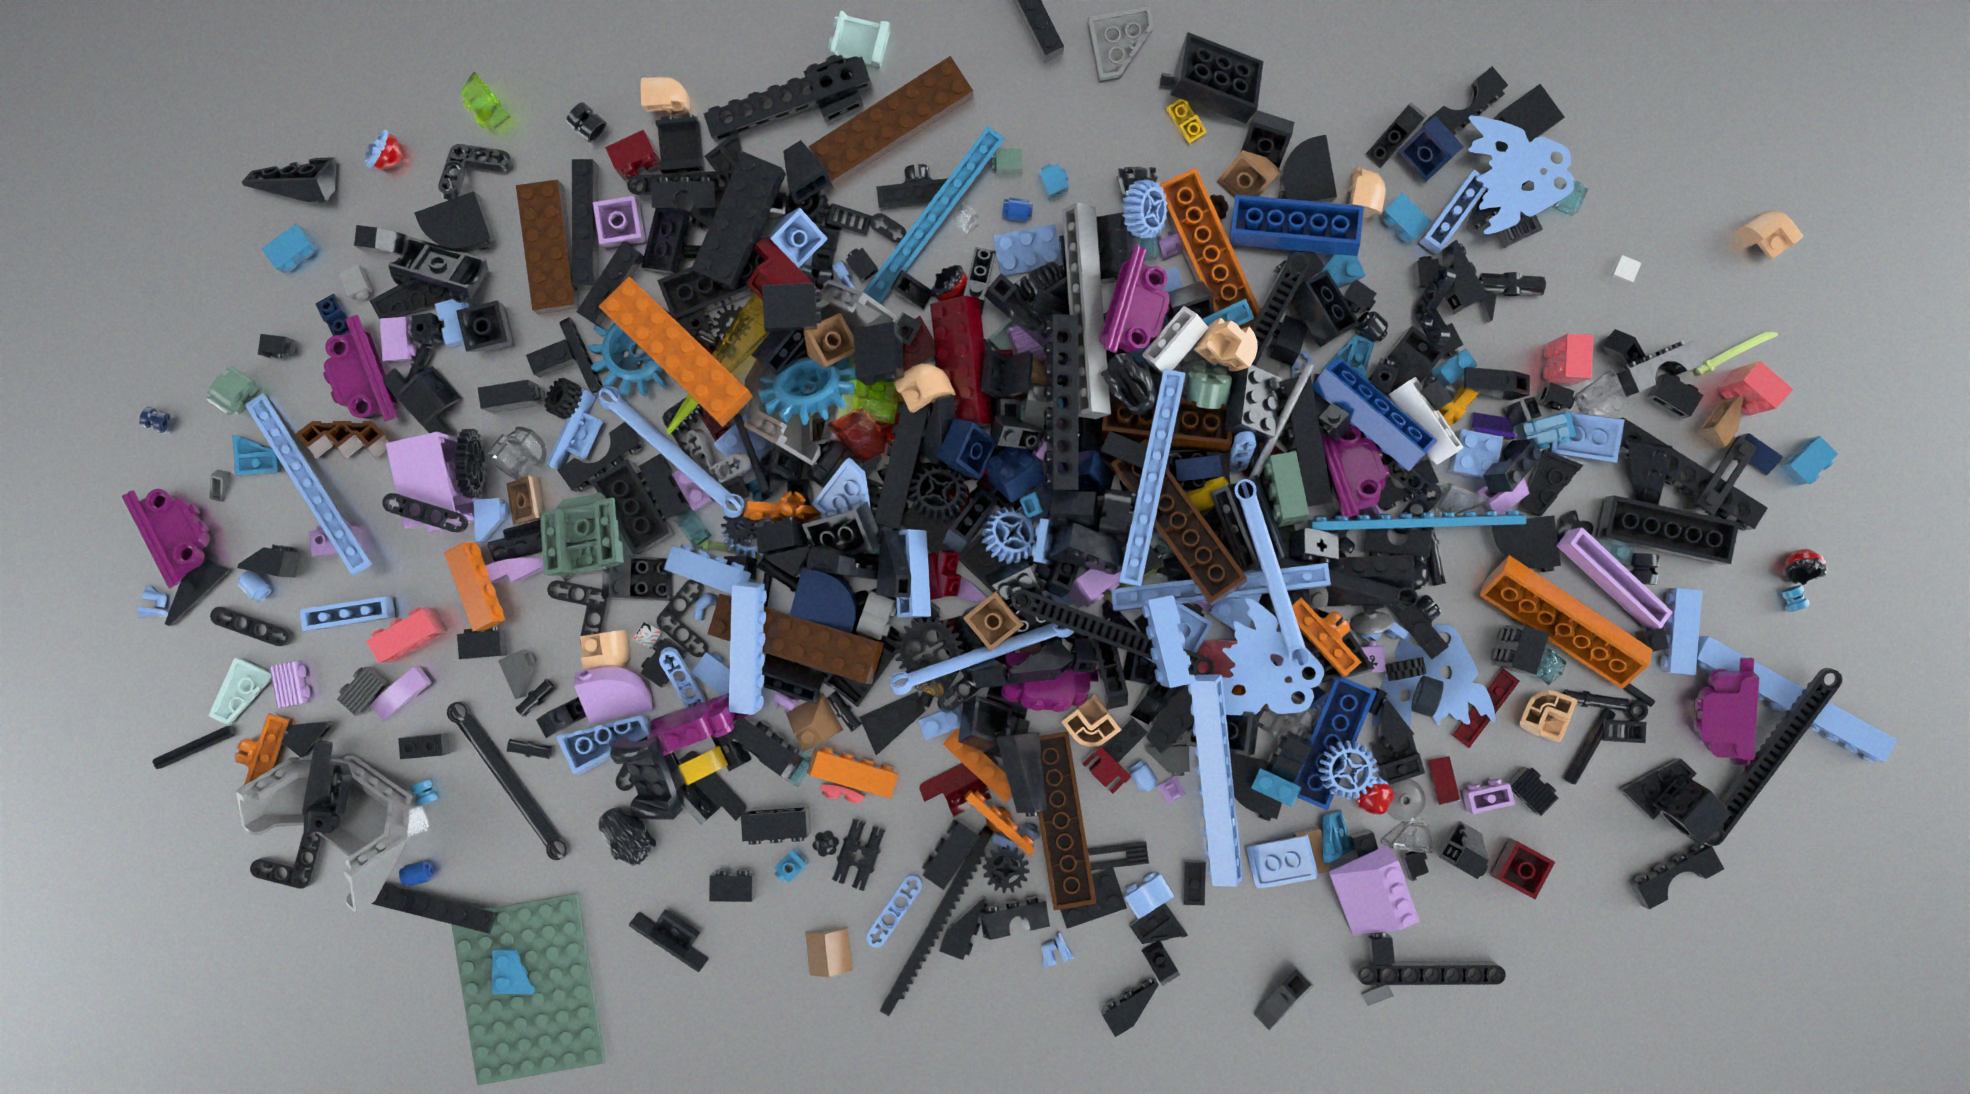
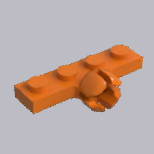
M791 491L784 493L777 503L747 501L743 508V517L750 518L751 520L771 519L776 522L781 521L785 517H794V520L804 522L822 513L813 505H804V497L798 492H794L791 495Z
M1302 598L1292 605L1300 631L1343 677H1346L1361 663L1342 641L1343 636L1350 630L1348 621L1345 620L1338 626L1335 625L1343 617L1340 613L1332 611L1325 618H1321Z
M269 713L267 714L259 740L254 741L245 738L240 741L237 746L239 751L238 753L235 752L236 763L246 765L249 769L244 785L275 767L282 746L281 740L285 737L284 732L288 728L290 719Z
M970 789L965 795V799L986 817L987 826L990 830L997 833L1003 832L1026 854L1031 856L1035 851L1032 845L1034 841L1027 834L1022 836L1017 831L1018 826L1012 822L1010 812L1002 806L992 805L990 807L984 802L986 798L979 791L974 793Z

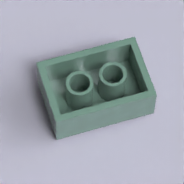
M1295 451L1271 455L1267 463H1265V468H1263L1262 472L1264 480H1268L1267 497L1269 501H1272L1273 509L1271 511L1277 527L1301 524L1308 517L1309 511L1297 453Z

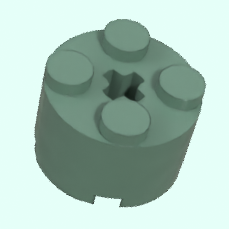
M1199 365L1193 366L1188 376L1186 401L1191 404V400L1197 402L1196 406L1207 409L1221 408V404L1227 406L1232 382L1231 376L1227 374V369L1222 367L1206 369Z
M230 366L226 368L229 371L226 375L221 373L214 380L207 392L211 396L206 397V400L228 415H232L235 412L241 414L246 408L244 402L249 396L253 397L259 387L255 385L254 380L235 367Z

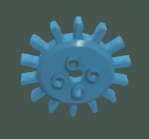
M614 322L608 330L602 326H594L593 329L599 335L604 336L603 344L588 345V350L596 354L602 353L603 360L591 365L593 371L598 373L606 368L610 370V373L602 381L603 385L612 386L618 378H621L622 383L619 393L627 397L632 382L638 384V391L643 396H648L647 381L652 378L661 387L667 386L665 379L660 375L663 369L644 351L639 355H635L634 349L637 344ZM628 351L629 355L624 357V353ZM645 362L643 368H640V364Z
M807 354V358L799 359L783 372L776 375V377H761L763 389L767 390L759 391L758 393L762 404L767 403L765 407L769 416L783 409L780 412L782 423L787 424L793 414H799L802 424L807 425L810 413L819 411L820 416L826 420L829 418L827 407L831 404L842 409L846 407L844 397L840 396V394L856 393L854 382H849L856 380L855 368H849L848 357L823 368Z

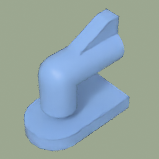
M146 586L142 595L143 600L156 601L155 608L165 609L167 595L157 592L150 586ZM144 607L137 608L139 612L138 617H167L169 612Z
M1061 933L1055 934L1056 941L1052 940L1042 945L1041 948L1044 954L1043 968L1057 964L1053 950L1058 948L1064 962L1074 958L1067 948Z

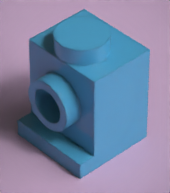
M793 848L774 867L776 870L774 874L781 882L786 880L789 883L807 866L808 862ZM787 864L792 866L793 870L791 872L786 871L785 866Z

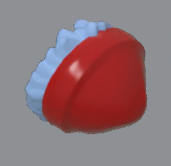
M387 130L380 131L378 140H374L375 144H369L368 146L370 151L365 153V165L377 170L396 167L403 158L397 137L389 134Z
M1378 777L1377 780L1370 779L1369 783L1373 785L1372 788L1365 786L1366 794L1359 791V798L1354 797L1353 793L1352 796L1359 808L1371 814L1382 815L1388 810L1393 801L1394 792L1386 781Z

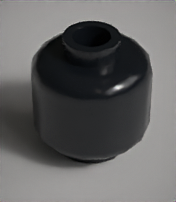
M1366 311L1358 318L1360 325L1357 326V332L1370 342L1377 340L1380 342L1387 336L1388 322L1376 311Z

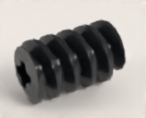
M676 404V405H675V408H676V411L678 412V410L680 409L681 406H679V405ZM698 405L672 431V434L678 439L676 432L684 434L683 426L690 429L689 421L697 423L696 415L704 417L703 408ZM671 410L668 411L670 418L662 416L664 425L667 428L676 415Z

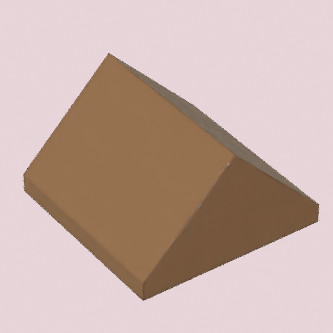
M841 313L822 321L821 324H817V330H804L807 354L823 368L855 354L854 336Z
M526 476L506 483L513 525L540 520V512L545 511L539 478Z
M996 591L963 617L990 651L1024 625Z
M848 927L805 932L810 976L832 977L852 971Z

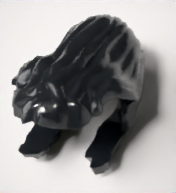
M1127 352L1118 353L1113 359L1109 360L1107 369L1103 370L1101 375L1109 385L1110 395L1133 414L1143 415L1151 410L1156 404L1157 392L1148 366L1144 362H1138L1135 356H1131Z
M623 808L609 809L599 818V831L610 849L611 856L615 860L620 859L632 866L640 865L642 861L648 858L651 845L653 847L656 846V840L651 837L644 822Z

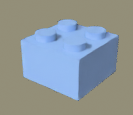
M1464 429L1455 431L1454 434L1464 448L1450 456L1447 473L1484 479L1483 474L1491 464L1499 463L1503 437Z

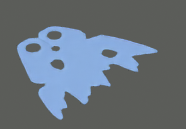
M1469 116V120L1480 131L1483 138L1474 140L1468 151L1488 154L1493 158L1488 162L1492 169L1476 178L1477 181L1484 183V187L1489 189L1484 194L1483 202L1480 203L1479 208L1483 210L1501 207L1498 214L1489 219L1491 226L1484 230V234H1492L1510 228L1519 222L1520 211L1532 217L1564 199L1573 191V176L1566 170L1571 165L1570 152L1565 146L1545 137H1536L1532 142H1529L1525 131L1519 127L1486 117ZM1502 141L1507 143L1508 149L1505 152L1498 151L1495 142ZM1559 151L1563 155V161L1560 164H1555L1551 161L1550 155L1552 152ZM1541 168H1545L1547 170V173L1545 175H1542L1540 173ZM1556 177H1563L1566 180V187L1559 190L1555 188L1553 183ZM1530 180L1534 183V190H1521L1524 182Z
M1245 598L1246 603L1250 607L1247 614L1254 621L1256 630L1244 626L1238 621H1234L1233 626L1236 630L1234 635L1238 643L1232 645L1231 648L1222 649L1236 665L1230 669L1233 673L1232 677H1222L1226 715H1242L1244 711L1257 714L1265 704H1268L1271 711L1278 714L1306 711L1314 699L1311 688L1319 686L1324 676L1322 665L1308 650L1310 662L1305 667L1314 668L1316 675L1311 680L1304 679L1302 676L1304 668H1295L1288 660L1289 653L1282 631L1276 632L1278 627L1277 618L1256 601ZM1299 649L1303 664L1307 662V654L1303 649ZM1294 650L1292 652L1291 659L1294 664L1299 666L1298 659ZM1271 654L1282 656L1284 658L1282 665L1276 666L1270 659ZM1286 676L1292 677L1291 683L1285 682ZM1237 684L1243 685L1246 693L1244 695H1234L1232 693L1233 687ZM1295 691H1301L1305 695V700L1301 704H1295L1291 700V695Z
M1448 624L1434 626L1438 633L1447 632L1451 636V641L1448 644L1449 647L1434 659L1429 658L1421 646H1415L1411 643L1410 633L1407 634L1405 639H1400L1395 650L1396 660L1403 661L1423 657L1427 674L1388 681L1386 673L1380 689L1388 693L1386 696L1387 700H1389L1409 727L1412 718L1411 705L1413 696L1422 676L1431 677L1444 683L1440 704L1433 716L1437 725L1449 713L1455 719L1462 720L1465 724H1470L1468 702L1476 707L1481 716L1487 714L1492 722L1496 721L1494 707L1486 687L1481 683H1473V680L1478 675V669L1460 635L1453 626ZM1442 666H1450L1452 670L1451 679L1443 677L1440 671ZM1406 688L1410 691V699L1401 702L1399 700L1400 691ZM1381 707L1377 716L1373 715V726L1379 724Z

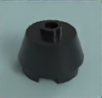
M1124 167V169L1118 168V176L1116 178L1121 193L1126 195L1129 186L1134 184V182L1139 180L1157 182L1158 176H1156V167H1149V169L1143 167Z

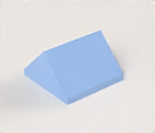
M797 208L778 219L769 237L798 268L827 240V237L801 208Z

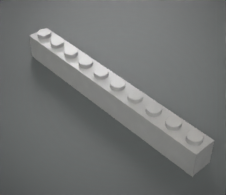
M1075 203L1062 209L1069 311L1070 315H1078V416L1097 419L1110 415L1111 411L1109 385L1101 375V372L1107 369L1106 349H1104L1105 344L1099 342L1104 326L1096 207Z

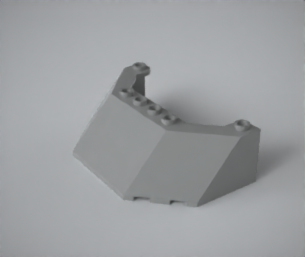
M830 279L823 283L824 288L820 290V302H816V310H821V322L841 313L853 336L855 328L889 322L896 323L899 318L864 292ZM807 352L802 354L797 359L799 360L807 358ZM756 360L745 378V387L748 388L753 398L744 406V410L747 411L744 427L813 466L820 456V446L813 442L812 417L815 413L809 414L807 425L802 424L799 414H793L787 424L782 423L780 412L783 409L769 416L765 407L767 403L762 404L758 393L759 391L767 390L763 389L760 379L761 377H776V375Z
M348 755L344 759H330V761L348 764L352 773L345 814H337L340 815V823L332 833H316L349 856L346 859V863L351 869L347 868L344 873L345 877L350 880L351 893L347 896L346 902L351 910L358 913L376 900L406 844L411 795L356 756ZM290 757L236 790L242 828L252 835H261L273 827L304 826L302 809L311 760H300V757ZM322 803V805L333 806L330 804Z

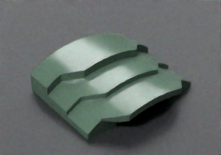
M598 492L582 497L563 499L556 509L540 512L544 575L560 576L592 572L624 563L622 542L619 541L614 498L607 499L602 493Z

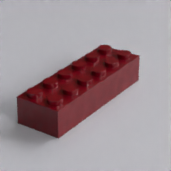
M964 295L931 303L930 310L937 368L943 370L947 375L956 394L954 395L955 418L974 422L979 427L993 425L991 396L980 391L985 343L979 298Z

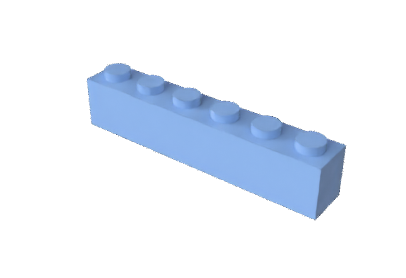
M740 581L732 585L729 712L753 715L761 710L764 702L763 696H761V688L764 684L762 666L765 662V656L762 654L765 643L763 624L766 621L764 603L767 593L764 590V584Z

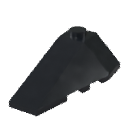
M335 157L309 159L308 164L298 165L297 162H293L282 169L273 166L253 170L244 178L242 184L246 187L305 202L324 203L329 200V197L335 191L336 159Z

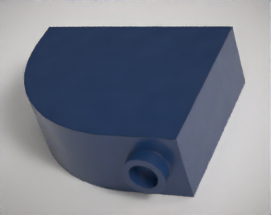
M806 562L802 567L790 615L852 633L858 615L857 598L852 587L839 574L806 570Z

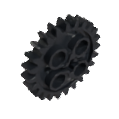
M462 429V432H459V437H457L458 443H455L457 449L454 451L456 456L454 460L456 464L454 469L455 479L458 480L457 487H460V493L465 498L479 497L481 489H483V483H485V448L482 447L483 440H480L481 435L475 429Z
M930 616L926 622H924L922 617H919L918 624L912 620L911 628L906 625L904 626L907 633L900 632L898 634L902 640H896L895 642L900 646V648L894 650L895 653L900 654L895 660L902 661L899 669L906 668V673L921 669L919 663L922 660H928L931 665L945 661L938 657V651L941 649L949 651L950 657L948 659L959 656L958 653L964 652V649L958 648V645H961L963 640H956L960 633H952L954 625L947 628V620L940 624L939 617L935 619V622L931 621ZM931 630L939 634V639L935 642L927 638V633ZM946 641L944 645L933 650L932 656L928 653L916 661L912 660L913 657L926 650L925 646L928 645L929 648H932L939 642ZM910 642H918L921 647L920 650L912 652L909 649ZM947 675L941 676L943 680H948ZM938 677V678H935V679H932V680H935L936 684L939 685V682H940V679H939V678H941V677ZM932 680L927 681L928 686L931 685Z

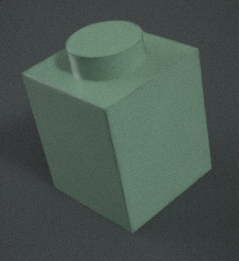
M1021 148L997 149L996 156H992V168H996L997 175L1022 174Z

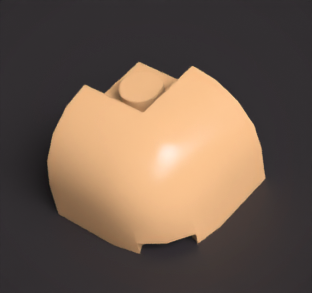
M665 76L642 77L640 85L641 106L645 112L666 110L670 116L691 114L689 96L679 81Z
M1356 167L1351 174L1348 193H1351L1349 205L1364 206L1363 217L1369 218L1373 213L1382 215L1385 199V182L1378 173L1370 169Z
M1766 211L1737 229L1749 246L1757 243L1769 260L1795 244L1804 236L1790 217L1778 211Z
M1219 318L1208 326L1209 329L1197 341L1194 350L1212 365L1216 366L1218 363L1229 367L1230 371H1238L1251 367L1257 353V339L1250 327L1240 329L1231 320L1225 322L1222 318Z
M932 364L912 366L904 371V378H898L894 381L897 392L902 394L909 411L912 413L930 402L934 403L936 398L950 394L956 395L944 371Z
M627 630L580 636L583 670L605 666L624 668L630 659Z
M1556 691L1539 692L1532 696L1528 702L1519 725L1535 736H1542L1561 743L1578 700Z
M1095 694L1087 699L1085 704L1077 706L1061 720V723L1080 745L1087 747L1100 746L1121 731L1116 720Z

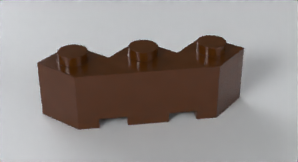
M311 421L295 434L301 444L315 459L333 446L345 459L362 446L377 459L387 451L385 443L390 442L373 421H363V423H352L351 421L322 423L321 421Z

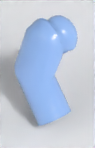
M705 593L696 600L693 619L704 620L705 608L717 603V596L715 594Z

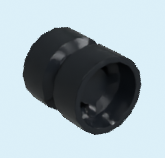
M584 102L577 104L566 118V123L575 131H579V134L589 143L595 141L603 133L607 125L606 121L598 114H593V110Z
M803 265L802 272L812 283H815L818 289H823V283L829 279L833 280V270L825 268L817 270L816 266Z
M1631 553L1630 565L1633 569L1629 572L1642 584L1657 585L1658 573L1655 569L1659 567L1660 555Z

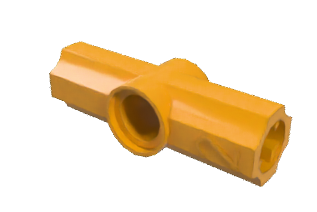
M1464 382L1457 389L1454 400L1439 409L1449 427L1465 414L1468 405L1480 393L1464 389Z

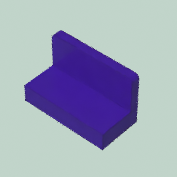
M1476 412L1471 413L1469 431L1501 436L1504 440L1517 438V434L1513 433L1514 426H1512L1509 418Z

